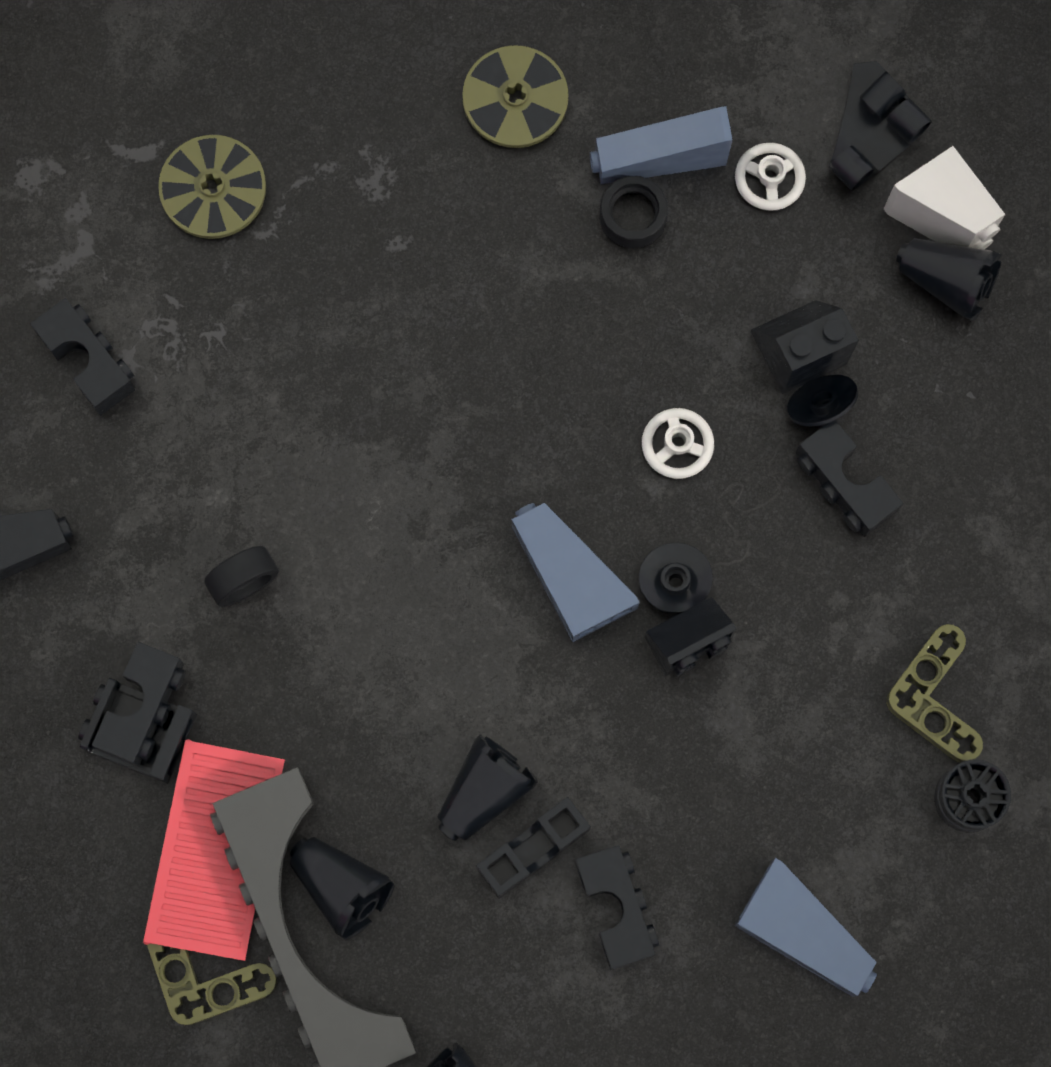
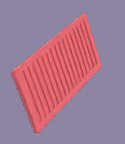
M190 739L185 740L147 920L144 944H155L245 961L255 906L254 904L247 906L239 888V884L244 883V879L239 868L232 870L224 849L229 848L230 845L225 833L218 835L210 817L211 813L216 812L212 803L282 774L285 759L193 742Z

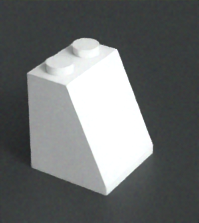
M954 146L896 183L884 207L885 212L889 216L935 242L984 250L993 243L992 237L1000 231L998 226L1005 216V213Z

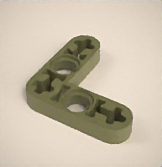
M946 624L940 626L930 636L889 691L886 704L894 716L950 758L961 763L976 759L983 749L982 738L977 731L929 696L966 645L964 632L955 625ZM952 634L955 637L953 644L956 646V649L950 647L943 653L940 659L947 661L944 665L937 656L928 653L927 650L930 648L935 653L943 642L939 635L946 637ZM928 661L935 666L936 676L933 680L924 681L917 676L916 666L919 662ZM908 677L915 686L925 689V692L922 694L917 689L909 700L913 707L911 708L906 705L901 709L897 706L899 698L895 695L896 692L901 695L904 694L912 685L905 681ZM933 712L943 717L944 728L941 732L932 733L925 727L924 719L927 714ZM952 725H954L958 730L953 735L960 740L969 737L972 740L969 746L973 749V752L966 751L961 754L957 751L960 746L957 741L950 738L945 743L941 738L947 735Z
M147 945L170 1015L179 1024H196L266 998L277 987L278 980L273 969L262 963L252 964L199 984L187 950L180 949V954H169L160 960L158 953L166 952L164 946ZM179 960L184 964L186 973L181 981L173 983L166 978L165 968L169 962ZM256 970H259L263 975L269 974L270 981L265 983L266 990L260 992L258 987L248 988L245 992L249 997L242 1000L241 988L235 980L236 977L242 975V983H246L255 978L254 972ZM228 983L234 989V998L231 1003L222 1006L215 1002L213 991L217 985ZM206 989V1001L212 1008L211 1012L206 1013V1007L203 1005L192 1010L193 1017L188 1019L186 1014L178 1013L177 1008L183 1005L182 998L187 997L189 1001L195 1002L203 999L199 991Z

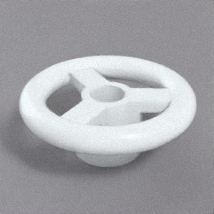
M762 143L753 146L741 156L735 169V182L739 193L749 204L762 210L773 211L788 207L799 198L805 186L806 174L801 159L793 150L778 143ZM762 154H777L764 157L759 164L752 162L755 157ZM794 169L795 182L793 188L787 195L778 199V184L784 180L787 172ZM773 171L777 176L770 178L765 172ZM746 172L758 177L760 182L766 186V199L758 197L749 189L746 183Z
M672 408L658 413L648 422L642 435V451L646 461L656 472L669 478L683 479L696 475L707 466L714 451V437L708 423L700 415L688 409ZM679 419L687 420L699 429L703 438V445L694 443L693 431L687 425L681 424ZM667 421L669 428L664 437L665 446L655 454L653 450V436L657 428ZM680 437L684 440L685 444L683 446H675L672 439ZM689 453L699 457L693 464L684 468H673L664 464L674 454Z

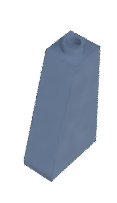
M726 106L596 138L595 151L590 152L592 173H599L600 184H607L626 176H642L647 178L726 166L732 144Z
M531 503L515 512L516 517L512 519V529L572 642L638 609L640 602L636 595L545 503L537 507L534 503Z
M777 858L773 859L734 926L850 996H858L860 991L866 994L877 976V973L872 971L877 962L782 861Z

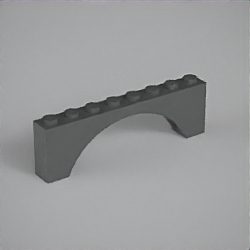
M298 767L212 803L216 811L210 814L212 823L218 835L225 833L230 845L229 848L224 849L232 870L239 868L244 879V883L239 884L244 901L247 906L254 904L259 918L253 920L261 941L269 940L274 952L268 956L275 976L283 975L288 989L283 991L287 1006L291 1013L298 1011L303 1023L302 1026L297 1027L301 1040L306 1049L313 1048L318 1061L312 1063V1066L386 1067L415 1054L417 1050L402 1015L371 1011L338 996L327 988L307 967L290 937L285 922L281 896L284 859L297 826L314 805L300 769Z

